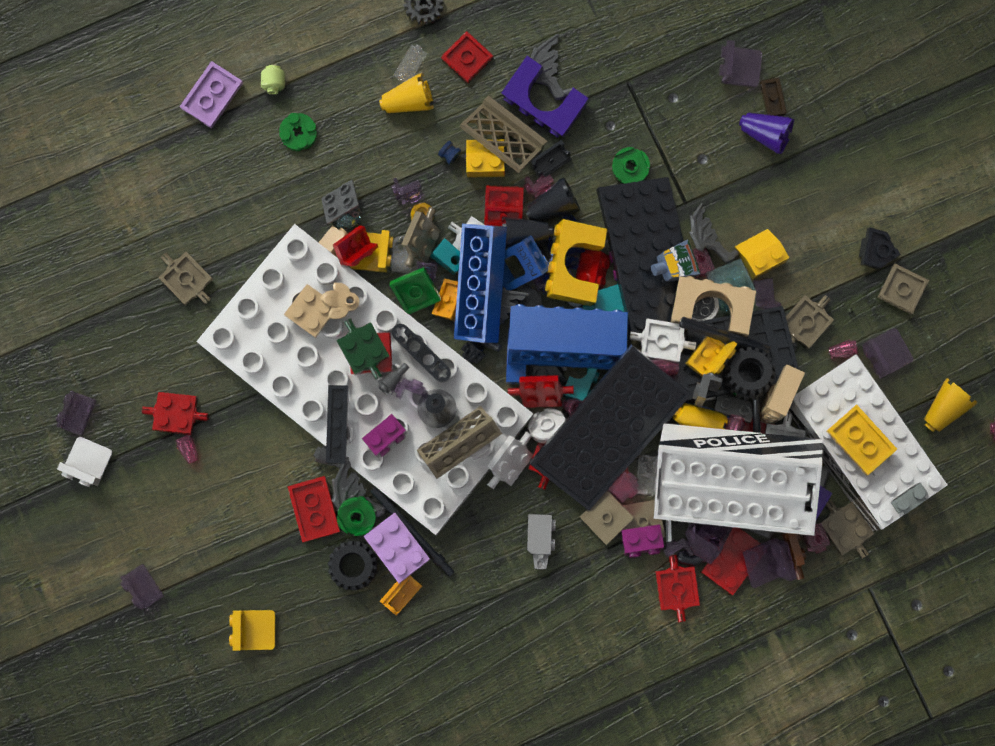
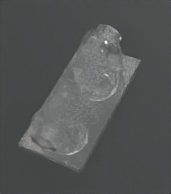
M411 44L393 77L403 82L414 77L428 53L423 51L420 45L416 44L414 46Z

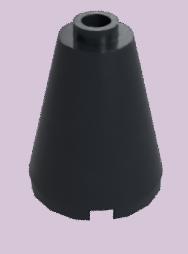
M563 177L529 204L526 214L529 220L543 222L577 213L581 209L576 197L572 193V189Z
M502 216V221H506L505 224H502V227H507L506 247L508 248L529 236L533 237L537 245L547 243L549 238H553L552 226L549 227L546 222Z
M433 389L426 392L420 398L417 409L423 423L432 428H441L447 426L454 419L457 407L451 394L441 389ZM435 403H439L437 407L432 406Z

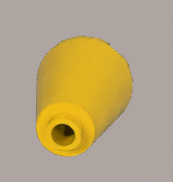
M419 73L383 94L382 99L379 100L381 109L387 113L432 110L434 105L430 106V102L433 101L431 90L427 80L423 81L421 78L424 77V74Z
M948 378L943 382L924 418L927 422L925 426L932 432L935 430L940 432L977 404L975 400L971 402V396L955 383L948 384L950 382Z
M685 402L672 416L679 425L724 429V422L726 424L728 422L727 416L723 413Z

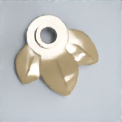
M334 283L333 290L327 291L321 296V300L331 307L328 316L330 319L344 318L349 311L356 310L360 303L359 297L355 293L350 292L348 286L343 283ZM352 299L353 303L349 304L346 300Z

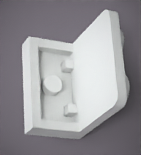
M78 437L66 463L60 462L57 470L62 471L61 475L71 480L73 477L80 479L79 483L90 487L91 484L98 486L113 452L111 449L83 437Z

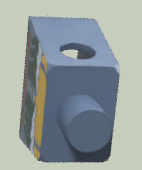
M685 240L657 256L658 263L651 265L653 275L663 274L666 282L679 281L680 276H692L695 278L701 274L689 240Z

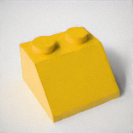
M466 140L467 177H505L504 161L477 140ZM498 146V149L504 152V146Z
M768 229L734 247L739 252V256L753 280L784 264L789 259L781 242Z

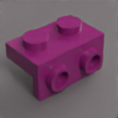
M660 524L621 530L624 555H629V558L640 557L641 553L646 552L649 555L659 554L660 550L664 548Z

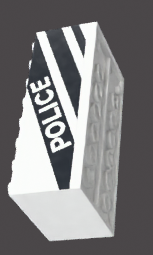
M854 355L795 395L788 410L789 414L793 415L792 418L800 430L806 431L805 437L823 439V463L829 469V472L850 502L854 503L872 531L884 529L947 486V483L857 355ZM856 404L897 448L891 456L868 476L861 471L826 432Z
M664 423L658 449L654 519L814 536L822 471L823 439Z

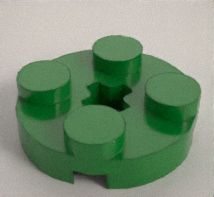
M291 113L282 121L279 128V136L288 149L301 151L310 148L315 143L317 129L314 121L308 115ZM301 128L303 134L295 136L294 130Z
M626 147L621 149L613 159L612 172L621 184L644 181L649 173L650 161L642 150ZM628 162L636 165L633 171L627 170Z
M352 497L341 504L338 509L337 522L345 533L348 534L349 532L354 534V536H362L372 530L376 521V510L365 497ZM354 513L361 514L360 520L352 518Z

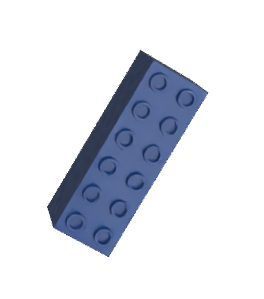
M522 304L511 306L508 364L610 369L627 350L628 312L621 310L603 311L602 309L584 310L583 308L565 309L564 307L545 308L540 305L526 307Z

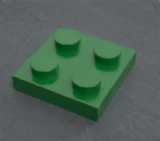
M424 267L390 281L392 291L407 314L441 301V296Z

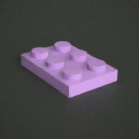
M211 61L180 105V108L212 129L242 86L243 81Z
M393 513L364 536L399 584L431 560L396 513Z

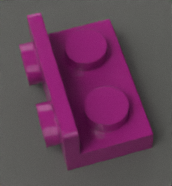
M391 414L366 434L362 440L376 457L379 455L383 457L391 450L389 447L395 442L399 444L406 438L405 434L407 431Z

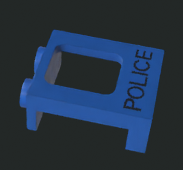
M532 236L505 250V259L512 255L517 256L525 270V275L515 279L504 261L503 287L506 288L505 290L511 291L548 271L549 266Z

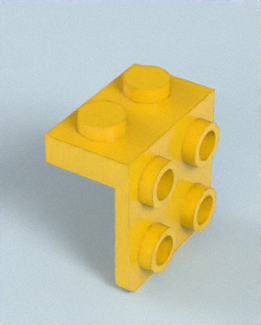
M382 230L381 234L367 233L370 242L377 243L379 248L373 251L372 255L363 258L357 266L350 268L354 270L387 272V268L391 267L392 255H389V250L393 248L394 237L391 236L388 230Z
M706 336L688 359L686 365L701 377L707 373L719 374L725 367L723 364L727 358L730 359L735 354L736 349L734 348L737 343L733 341L725 345L719 340Z
M273 610L233 611V615H230L229 619L230 627H233V634L229 637V644L233 646V651L272 650L275 648V612Z

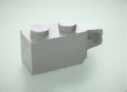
M528 515L527 550L530 554H533L534 569H546L548 556L551 555V551H555V539H551V531H555L556 520H552V515Z

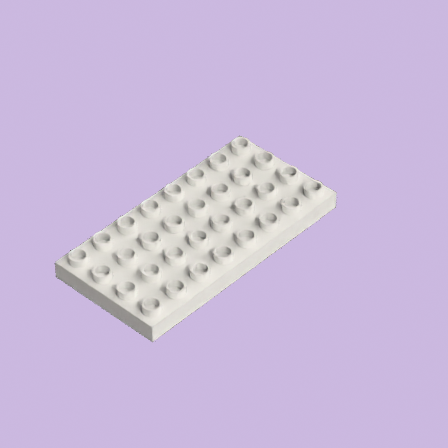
M296 224L292 226L196 341L325 446L327 437L328 385H348L346 457H349L351 467L436 536L489 472L488 464L509 435L516 438L533 416L531 411L350 267L341 265L335 255ZM334 283H343L348 286L350 292L355 293L359 297L360 301L358 308L354 311H349L344 318L330 319L316 338L284 316V313L306 284L323 295L325 292L333 290ZM352 299L346 300L349 304L353 303ZM351 318L356 328L371 322L377 333H391L393 372L403 363L410 367L401 376L402 378L392 395L389 393L384 394L378 387L380 385L378 381L392 372L381 373V378L376 373L377 380H375L372 373L358 374L356 376L351 374L350 365L336 341L346 336L349 332L344 321L347 320L349 323L348 319ZM405 324L450 368L451 378L447 382L440 383L436 381L393 338L392 329L395 325ZM397 329V337L402 336L406 340L403 342L405 345L408 339L413 336L410 335L408 338L404 333L405 329ZM413 341L410 343L409 349L416 352L420 349V344L417 341ZM424 356L423 363L425 365L433 364V356ZM437 362L436 366L430 370L433 372L434 369H436L439 373V378H446L447 370H440L438 368V365H440V363ZM430 390H444L451 394L456 402V415L445 427L432 428L423 423L418 415V402ZM435 403L432 406L437 407L439 403ZM481 406L492 417L502 434L487 444L490 450L477 461H474L470 456L436 479L417 452V449ZM393 414L407 431L405 434L406 438L399 444H396V442L389 447L391 450L383 457L381 455L376 457L362 438L389 415Z

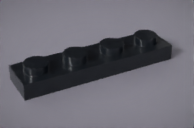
M328 385L326 464H346L348 385Z

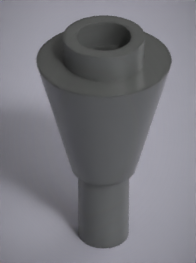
M403 363L396 371L378 381L380 384L378 386L384 394L389 393L392 395L402 378L401 376L410 367Z
M325 445L322 448L317 447L313 455L316 458L314 462L326 464ZM326 464L330 466H336L339 469L342 466V464Z

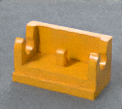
M410 575L400 584L396 582L380 602L397 616L420 590L422 585Z

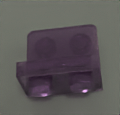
M727 40L726 45L722 46L721 58H723V64H720L719 67L721 83L757 87L759 84L762 52L754 49L734 47L735 41Z
M896 328L862 344L864 354L870 359L874 372L880 378L913 361V356Z

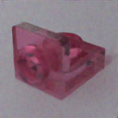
M550 175L547 177L542 176L535 181L536 184H533L529 176L525 177L524 188L528 194L532 193L534 197H537L554 184V180Z

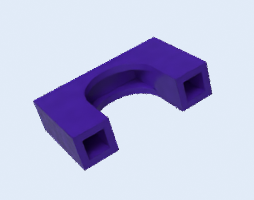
M526 56L501 92L504 96L503 100L511 106L513 104L519 106V111L525 116L530 114L535 117L534 122L541 127L544 125L550 128L549 132L557 138L559 136L564 138L590 100L578 90L572 88L557 109L541 111L535 108L530 100V91L544 68L529 56Z

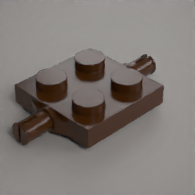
M781 532L789 562L795 571L797 580L804 579L802 565L805 564L806 554L799 545V541H801L800 534Z

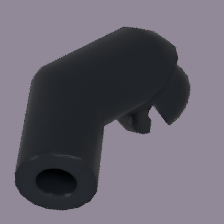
M684 550L677 552V560L683 565L692 567L707 561L703 552L694 556H687V552Z

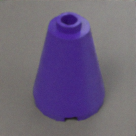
M747 113L746 116L743 115L741 117L739 126H741L743 132L775 153L782 154L788 144L789 133L793 131L794 119L791 117Z

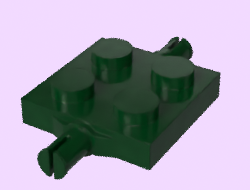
M351 318L348 319L349 323L347 320L344 321L349 332L346 336L336 341L353 373L356 376L363 371L370 370L375 380L378 379L375 372L381 378L382 375L377 366L390 356L372 323L370 322L356 328Z

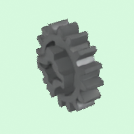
M404 0L406 4L403 6L404 10H407L406 16L411 15L412 22L417 19L419 25L421 21L428 25V20L434 23L435 16L440 18L439 11L442 12L444 10L443 6H441L444 4V0H435V7L432 4L433 0ZM412 1H413L414 4L416 5V6L414 7V10H413L412 7H411Z

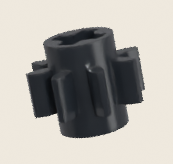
M468 341L461 348L464 351L462 357L470 364L474 362L477 364L485 357V354L482 353L484 346L480 342Z

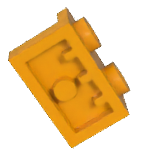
M444 278L439 292L441 301L435 303L433 315L455 322L458 281Z

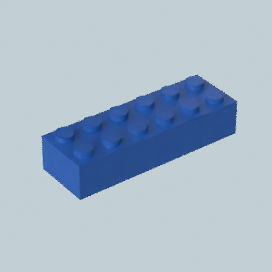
M462 224L454 339L498 343L507 227Z

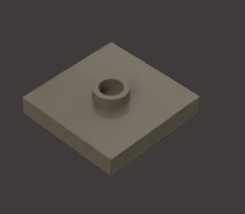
M894 263L877 298L912 315L929 280Z
M609 490L604 493L590 511L586 510L580 516L606 545L635 519Z
M655 500L624 505L635 518L624 530L660 524L662 538H665L662 519H654Z

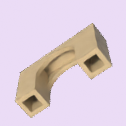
M680 276L671 323L679 324L683 316L692 319L693 308L699 300L706 297H715L724 301L730 310L731 317L728 331L748 337L756 291L749 287H733L729 283L718 284L708 279L697 280L692 276Z
M789 365L783 367L776 385L770 387L761 404V422L775 424L787 415L805 372Z

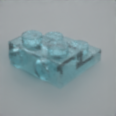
M741 259L705 274L706 278L714 283H729L733 287H749L756 291ZM718 299L719 310L725 309V312L730 311L727 304Z

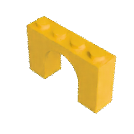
M565 219L556 224L554 229L556 240L551 248L553 260L550 261L548 267L550 279L547 280L545 291H548V298L586 306H592L596 303L599 284L581 281L572 277L565 266V255L568 249L573 247L600 251L605 247L606 228Z

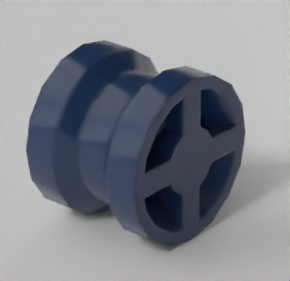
M448 141L441 148L438 156L444 157L447 163L451 165L460 155L461 149L455 148L453 143Z

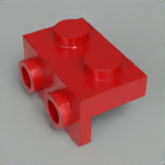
M358 226L333 244L340 264L350 267L357 266L363 258L372 255L373 251L379 248L377 243L370 242L364 226Z
M582 250L576 279L599 284L598 290L603 289L606 284L607 269L610 266L609 256L602 251Z

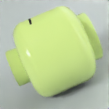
M269 65L261 71V88L266 90L268 94H278L279 91L285 88V72L280 66Z

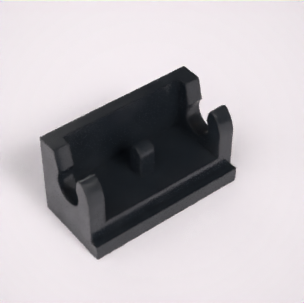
M562 140L530 161V167L540 181L572 160L571 153L565 149V144Z

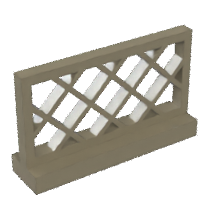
M489 95L460 125L461 129L518 173L543 151L547 140ZM481 112L488 119H480L479 113ZM477 123L478 129H472L468 124ZM481 124H489L490 130L482 129ZM494 124L498 125L503 130H495ZM483 135H492L493 141L486 140ZM496 135H503L505 141H497ZM509 136H512L518 142H510ZM498 146H506L507 152L500 151ZM511 147H519L520 153H513ZM523 147H526L532 153H524ZM513 158H521L522 164L518 165L513 161Z
M480 406L417 449V452L436 479H438L499 437L502 432L492 417Z

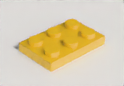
M857 404L826 431L866 476L897 450L893 443Z

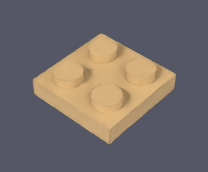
M306 284L284 313V316L316 338L330 320L328 316L331 307L321 300V293Z

